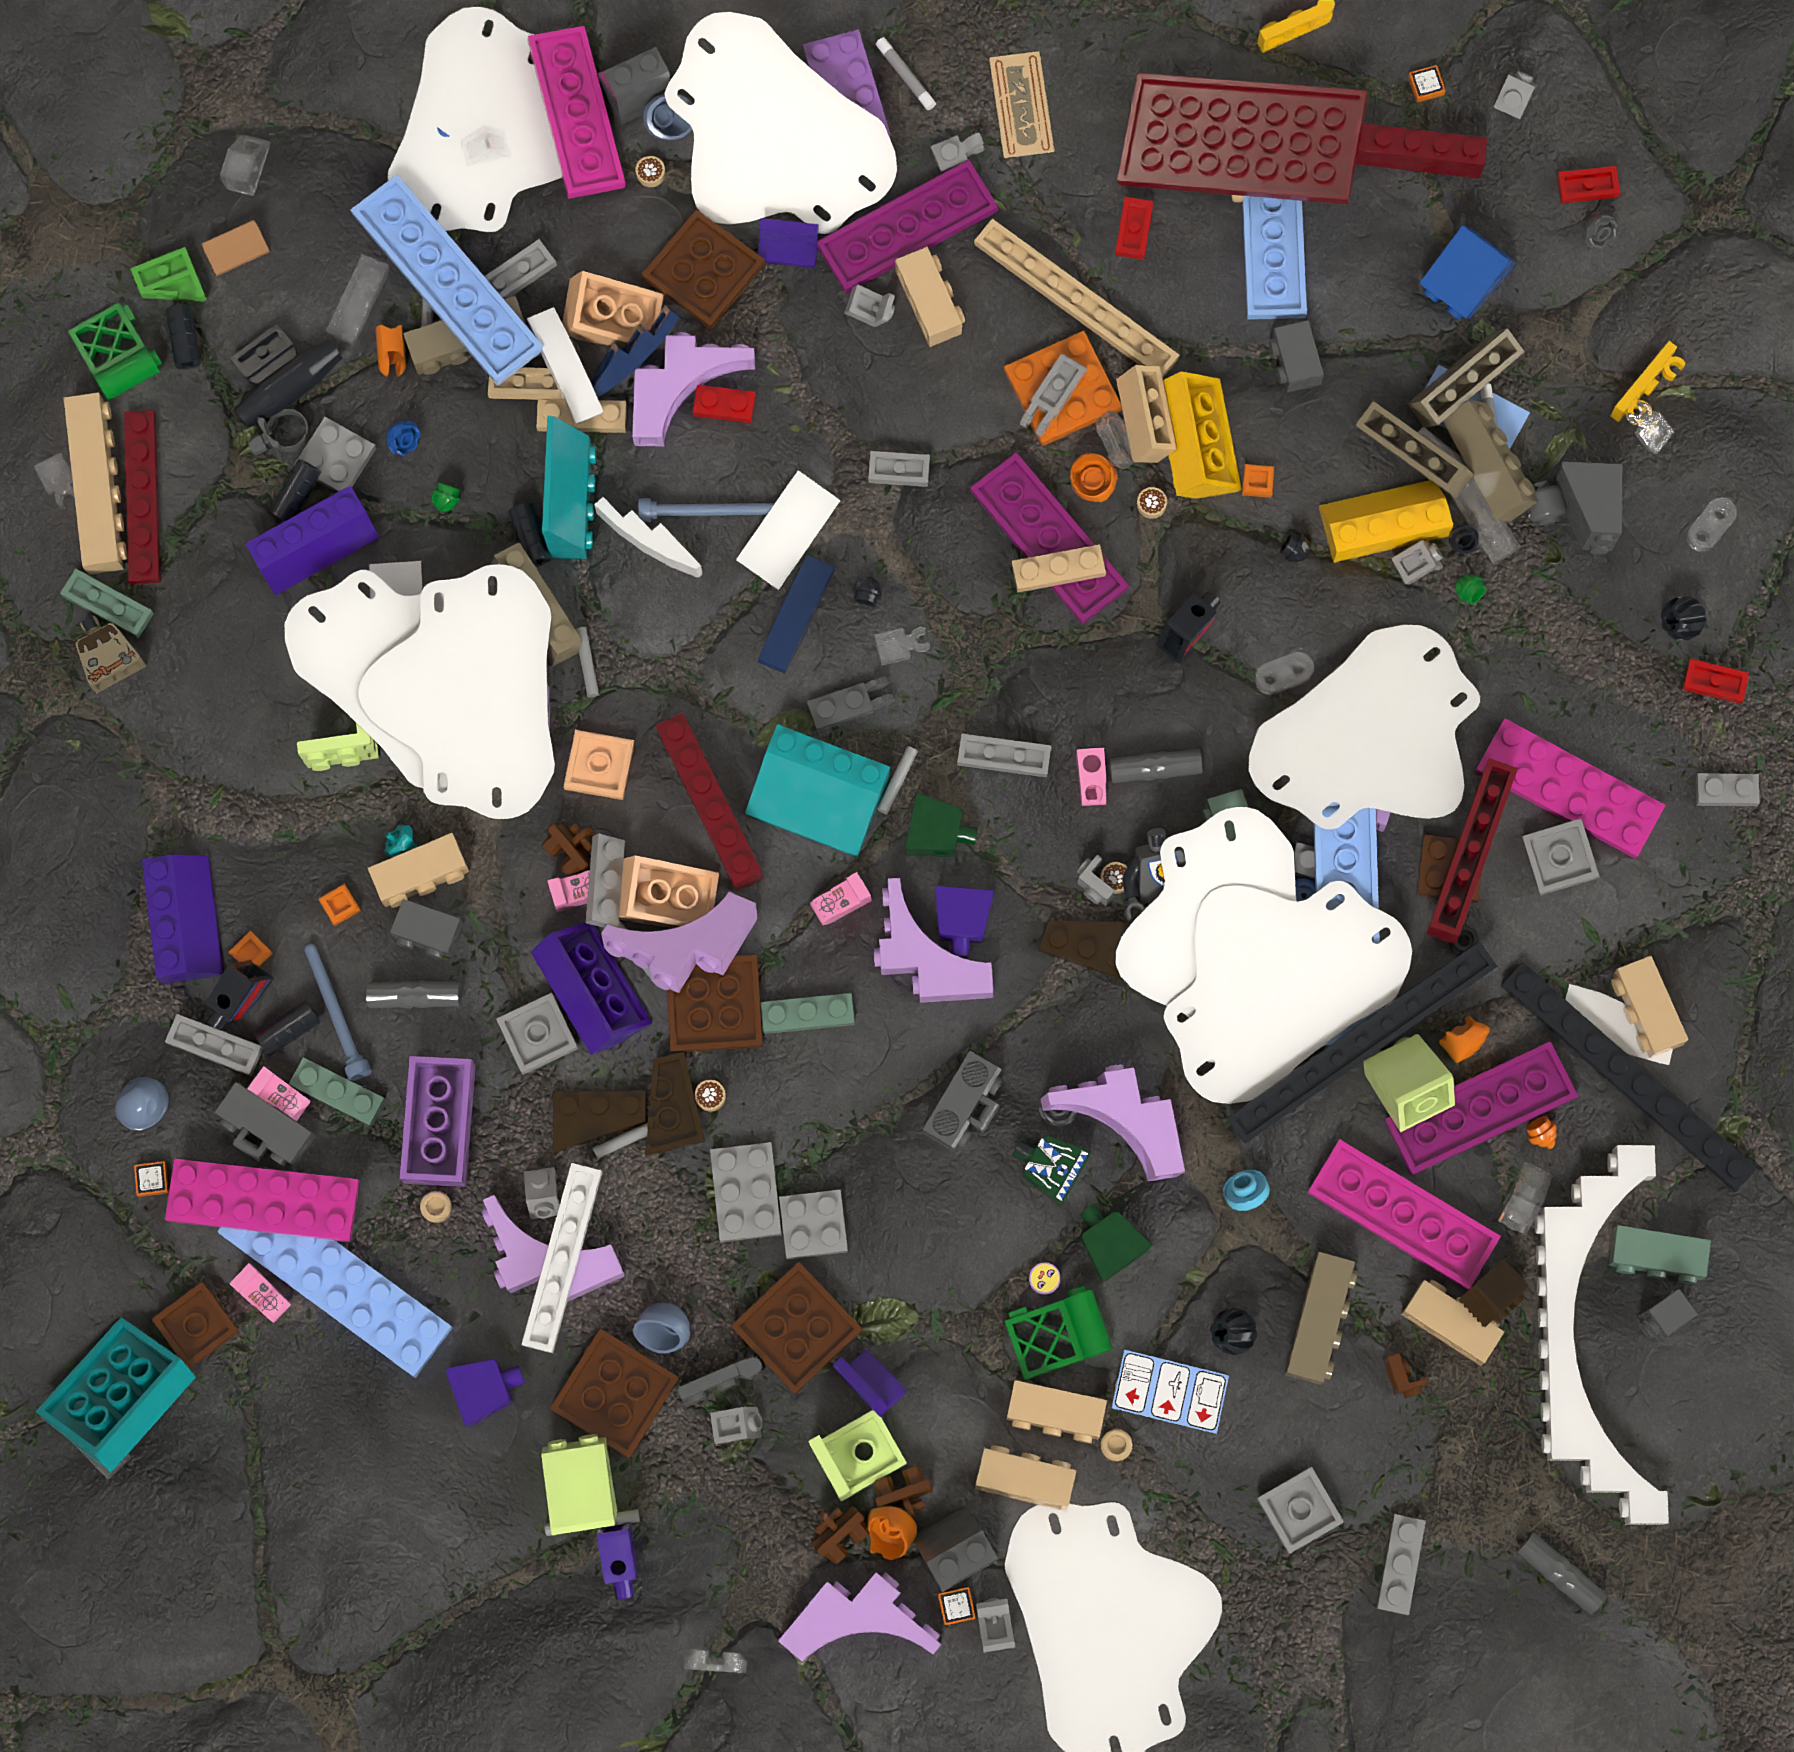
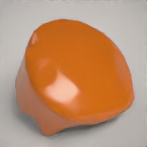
M1086 453L1078 457L1073 463L1070 471V480L1074 492L1080 498L1092 502H1104L1115 490L1118 474L1114 465L1102 455Z
M1466 1016V1024L1464 1026H1456L1452 1031H1447L1446 1036L1439 1041V1044L1452 1058L1454 1063H1459L1479 1050L1489 1035V1026L1476 1022L1471 1017Z
M886 1506L872 1509L868 1516V1531L871 1539L870 1552L881 1553L886 1559H896L905 1555L917 1535V1525L913 1518L906 1511L897 1507Z

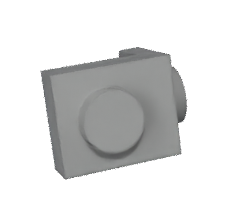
M1517 71L1516 75L1510 73L1494 108L1521 119L1537 84L1532 82L1533 77L1521 71Z
M857 284L852 287L844 314L877 327L891 319L895 306L892 305L895 295L888 293L882 296Z
M1097 855L1093 860L1086 859L1078 869L1077 873L1080 876L1078 877L1077 884L1085 889L1084 894L1095 904L1101 902L1106 906L1114 897L1115 890L1094 875L1102 863V858Z
M555 1168L524 1172L525 1196L530 1218L538 1219L557 1216L560 1204Z
M991 1598L983 1603L976 1604L983 1651L989 1652L1014 1648L1015 1643L1008 1600Z

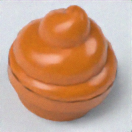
M1542 1116L1528 1124L1526 1127L1528 1132L1527 1138L1531 1144L1547 1147L1548 1149L1554 1147L1557 1136V1126L1554 1121H1550L1547 1116Z

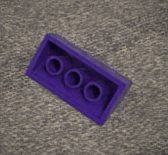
M350 485L246 542L245 545L274 595H277L375 541L379 536Z
M165 855L142 859L156 978L162 984L222 975L223 966L209 857Z
M585 922L550 933L531 951L535 961L591 1055L616 1046L652 1024L613 955L604 949L603 939L595 925Z

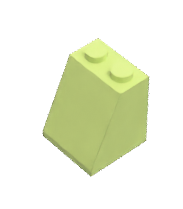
M1419 1034L1410 1038H1401L1394 1046L1384 1051L1378 1050L1363 1061L1366 1078L1400 1132L1455 1106L1453 1076Z
M590 1434L579 1437L578 1442L567 1443L565 1439L548 1442V1446L543 1447L541 1456L551 1534L557 1535L615 1525L617 1505L606 1438H598L597 1434Z

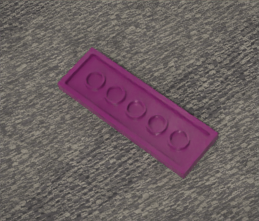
M967 160L817 241V247L845 294L852 291L853 286L857 284L861 286L895 268L896 259L926 247L928 249L998 212V206L970 160Z
M1017 452L970 487V492L1025 558L1094 546L1093 542ZM1103 554L1106 576L1050 586L1082 625L1129 590V585Z
M1550 1041L1454 1086L1455 1106L1402 1132L1398 1130L1391 1117L1384 1119V1123L1410 1175L1413 1176L1576 1099L1578 1094Z

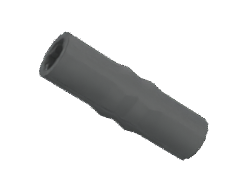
M1200 748L1109 758L1112 783L1167 779L1170 777L1202 774L1203 771Z
M404 980L367 983L366 999L368 1008L461 1006L462 992L460 981Z
M1534 1532L1524 1540L1516 1551L1548 1581L1552 1582L1560 1591L1569 1596L1590 1615L1607 1598V1593Z

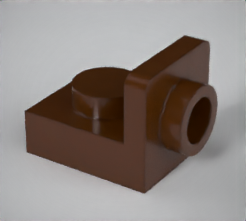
M1399 1353L1383 1359L1394 1395L1403 1393L1404 1398H1409L1423 1393L1421 1387L1428 1385L1427 1378L1409 1383L1408 1377H1411V1371L1407 1360H1401Z

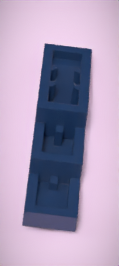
M665 305L650 330L639 324L624 348L613 343L590 379L597 398L624 380L661 344L680 318L673 309Z
M807 555L778 613L757 663L784 674L786 673L808 631L809 623L821 602L822 594L834 573L835 566Z

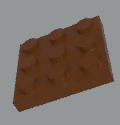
M696 209L641 275L643 280L711 330L766 263L765 259Z
M757 955L735 956L724 975L716 972H706L696 964L679 993L671 989L667 990L671 1053L763 1047Z
M800 1262L790 1269L731 1325L733 1330L794 1395L863 1331L856 1321Z
M600 1329L550 1409L587 1433L597 1434L598 1438L605 1437L608 1446L630 1459L680 1378Z

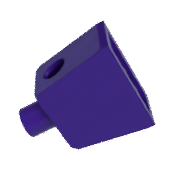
M936 886L935 898L939 940L951 941V954L966 959L969 956V943H982L993 902L994 890Z
M496 1359L445 1369L463 1422L468 1428L513 1403L508 1389L525 1383L519 1365L502 1371Z
M626 1523L601 1527L596 1536L605 1584L613 1583L615 1599L633 1597L632 1580L637 1578L638 1566L632 1524ZM614 1561H623L625 1564V1568H616L614 1565Z

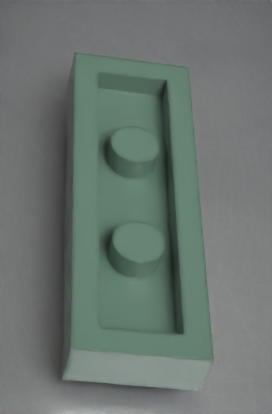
M77 569L74 570L60 592L63 598L103 620L113 623L116 627L138 639L154 614L147 607Z
M852 993L760 1002L764 1034L855 1025Z
M304 1057L289 1082L291 1087L369 1126L373 1125L386 1100Z

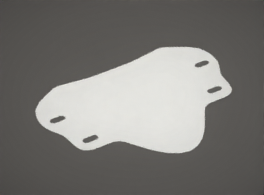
M482 7L463 8L449 15L429 34L425 45L421 81L405 136L388 171V180L398 175L429 213H431L434 204L441 205V212L437 222L445 231L460 228L484 232L497 231L506 223L512 199L518 192L562 178L534 64L528 62L530 53L528 36L534 34L517 28L500 13ZM486 20H492L494 23L489 37L482 35ZM437 127L450 137L441 136L437 131ZM489 203H493L496 206L493 219L486 221L484 219L486 206Z
M733 12L713 13L703 18L692 29L686 40L681 65L666 88L665 99L668 106L688 122L694 131L691 185L696 207L702 214L715 223L731 225L754 221L781 212H790L797 215L805 223L819 224V233L830 234L838 229L854 212L878 202L885 196L895 180L897 165L894 148L887 130L879 118L853 103L828 84L799 59L767 22L760 18ZM705 38L715 47V53L708 54L698 45V40ZM679 89H684L695 99L693 105L686 104L678 97L677 92ZM865 175L876 185V189L872 192L868 191L859 183V176ZM820 205L831 215V219L823 221L814 213V206Z
M488 565L462 578L438 580L427 584L420 594V625L417 632L385 653L368 668L360 680L357 693L360 705L370 720L420 755L423 761V790L431 802L440 805L467 807L494 819L514 818L528 812L541 798L554 773L555 767L547 713L546 657L551 611L535 582L522 570L513 566ZM490 576L497 578V594L495 596L488 594V578ZM438 592L444 596V610L440 613L436 612L434 608V596ZM441 772L447 775V791L444 793L439 792L437 787V776ZM495 787H499L502 792V804L498 808L492 805V789Z
M359 570L349 575L335 587L301 599L291 609L285 621V643L296 673L333 700L383 748L410 783L423 788V761L420 755L370 720L362 709L357 694L360 680L368 668L385 653L417 632L420 625V594L400 595L395 593L374 572ZM360 582L366 583L375 592L373 599L367 598L359 590L358 584ZM440 592L434 596V608L439 613L444 610V596ZM315 606L325 615V622L319 623L308 612L309 607ZM444 772L439 773L437 776V787L441 793L447 791V775Z
M1399 625L1373 631L1368 634L1348 659L1297 703L1264 722L1259 727L1249 754V773L1256 787L1265 796L1275 802L1297 809L1323 829L1332 830L1339 828L1356 812L1364 808H1375L1417 818L1444 817L1455 811L1462 800L1464 791L1463 770L1456 744L1455 730L1464 719L1478 708L1480 695L1474 685L1459 669L1450 645L1433 630L1421 625ZM1433 647L1439 648L1440 654L1432 661L1426 662L1423 659V656ZM1461 692L1466 693L1467 699L1458 707L1451 706L1450 701ZM1283 775L1289 776V783L1282 789H1273L1272 785ZM1337 802L1340 805V808L1330 817L1322 815V811L1331 803Z
M1248 807L1225 809L1212 816L1200 827L1173 835L1164 841L1160 851L1165 878L1164 890L1129 926L1121 937L1116 950L1117 969L1120 976L1131 988L1156 1002L1168 1006L1170 1002L1193 985L1197 973L1195 952L1196 916L1202 901L1211 891L1222 886L1240 885L1259 889L1297 902L1293 848L1273 821L1258 810ZM1228 820H1231L1234 824L1236 833L1234 841H1229L1226 838L1224 824ZM1176 847H1182L1184 850L1186 865L1182 868L1176 864L1174 853ZM1189 1006L1182 1011L1188 1018L1192 1017L1196 1012L1193 1006Z
M1344 881L1330 882L1310 898L1300 902L1240 885L1222 886L1211 891L1202 901L1196 916V980L1189 989L1170 1002L1164 1012L1166 1026L1180 1048L1183 1069L1188 1082L1197 1093L1212 1102L1232 1104L1251 1101L1291 1073L1302 1061L1347 1027L1391 1003L1397 997L1410 968L1412 948L1404 928L1394 917L1370 906L1352 886ZM1338 894L1344 895V902L1334 910L1326 908V903ZM1385 927L1389 928L1391 933L1386 939L1378 944L1372 942L1373 935ZM1193 1006L1195 1008V1014L1183 1023L1177 1021V1015L1187 1007ZM1207 1060H1213L1215 1067L1205 1075L1199 1076L1196 1072L1197 1068Z
M1069 1503L1067 1511L1042 1505H1036L1029 1509L1019 1518L1012 1531L1005 1560V1572L1020 1605L1028 1629L1042 1682L1047 1729L1050 1736L1064 1752H1112L1109 1744V1738L1112 1735L1118 1737L1122 1752H1144L1159 1742L1177 1736L1182 1732L1186 1721L1178 1690L1179 1678L1205 1647L1218 1627L1222 1613V1599L1216 1586L1202 1573L1179 1562L1144 1550L1137 1541L1130 1513L1119 1503H1103L1092 1506H1079ZM1051 1513L1057 1514L1060 1521L1061 1533L1055 1535L1051 1530L1049 1515ZM1109 1515L1115 1516L1118 1523L1119 1535L1113 1537L1109 1532L1107 1517ZM1161 1704H1166L1169 1709L1171 1724L1168 1726L1163 1725L1158 1707Z

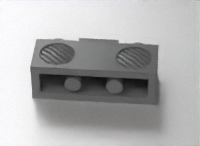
M969 1051L924 1126L923 1134L955 1153L958 1146L964 1148L972 1135V1132L968 1130L970 1125L981 1132H985L999 1108L997 1103L987 1097L989 1094L995 1096L1002 1085L1003 1079L1000 1078L1002 1070ZM979 1103L985 1105V1108L976 1120L972 1115Z
M235 1082L214 1112L222 1118L219 1124L232 1133H235L237 1129L241 1131L234 1140L233 1145L257 1162L263 1158L269 1149L272 1152L269 1156L272 1160L283 1167L287 1162L295 1167L316 1138L312 1132L237 1082ZM250 1133L263 1141L260 1147L247 1140Z

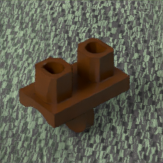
M553 823L547 829L550 835L543 842L542 847L551 856H557L564 849L569 857L560 867L567 877L590 870L591 855L588 852L592 850V842L589 840L594 835L592 828L587 827L581 830L577 824H574L568 829L564 823L559 826Z
M918 1466L902 1471L907 1487L895 1490L891 1476L876 1480L875 1487L878 1497L875 1500L877 1506L893 1507L903 1503L904 1505L898 1508L906 1511L914 1521H916L914 1511L923 1509L925 1506L922 1499L911 1503L910 1500L933 1492L929 1479L925 1480Z
M850 1506L844 1513L836 1507L828 1515L820 1509L817 1514L823 1520L814 1527L819 1536L811 1545L822 1557L826 1556L832 1562L838 1564L848 1553L839 1543L847 1534L857 1544L869 1535V1531L862 1521L865 1518L853 1506Z

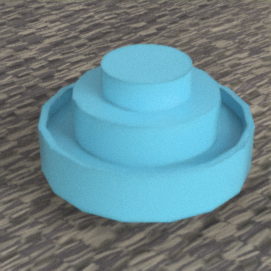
M1244 1170L1236 1173L1228 1179L1223 1188L1227 1204L1232 1209L1238 1211L1256 1208L1266 1200L1270 1191L1266 1177L1256 1170Z

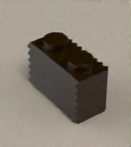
M1502 1258L1459 1299V1302L1464 1304V1308H1468V1312L1477 1318V1322H1481L1482 1327H1486L1493 1320L1498 1325L1511 1313L1507 1308L1508 1306L1513 1310L1526 1298L1522 1292L1529 1285Z

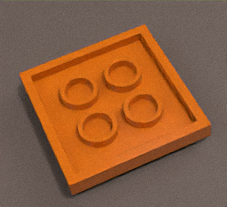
M1084 331L1004 366V372L1025 413L1030 406V401L1061 354L1087 368L1084 377L1042 437L1037 435L1036 431L1037 426L1046 414L1039 409L1037 410L1030 424L1041 446L1122 411V405Z

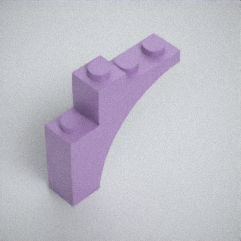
M677 332L673 336L667 335L665 341V369H660L653 365L643 366L642 369H635L632 434L634 445L664 446L671 419L682 402L696 390L697 385H703L713 378L730 372L755 369L754 348H749L743 344H736L731 346V348H720L716 344H704L702 347H697L696 337L690 336L688 333Z
M900 878L888 879V888H882L883 906L890 907V917L884 918L885 936H891V939H879L880 948H874L875 967L881 966V975L918 973V976H912L913 994H919L920 1003L993 998L991 962L983 963L960 958L932 942L921 931L910 915L902 894Z
M728 892L726 897L710 912L689 924L677 928L655 932H640L607 924L601 933L604 949L615 957L622 956L632 960L640 968H650L651 979L656 986L663 990L671 989L679 993L696 964L706 972H716L720 975L725 974L758 919L756 903Z
M1122 1064L1105 1068L1106 1072L1097 1078L1098 1085L1096 1081H1088L1078 1084L1079 1088L1070 1090L1067 1089V1085L1049 1088V1093L1041 1098L1043 1111H1074L1091 1116L1111 1127L1121 1135L1136 1153L1144 1168L1148 1182L1178 1177L1185 1172L1171 1099L1161 1101L1160 1096L1142 1099L1141 1104L1134 1068L1124 1069Z
M495 1195L484 1199L483 1202L486 1208L481 1210L488 1227L494 1225L498 1236L493 1238L499 1254L505 1253L507 1256L495 1261L498 1270L494 1271V1275L500 1288L506 1287L510 1293H513L539 1281L549 1245L533 1239L514 1225ZM611 1244L597 1249L581 1250L568 1301L625 1276Z
M886 1572L882 1577L875 1573L852 1602L847 1599L851 1593L836 1581L832 1586L826 1582L778 1641L802 1662L817 1649L831 1641L863 1632H878L900 1636L922 1646L931 1654H934L941 1646L937 1641L940 1635L926 1623L922 1628L912 1619L916 1614L903 1603L898 1607L893 1604L901 1594L896 1590L900 1584Z

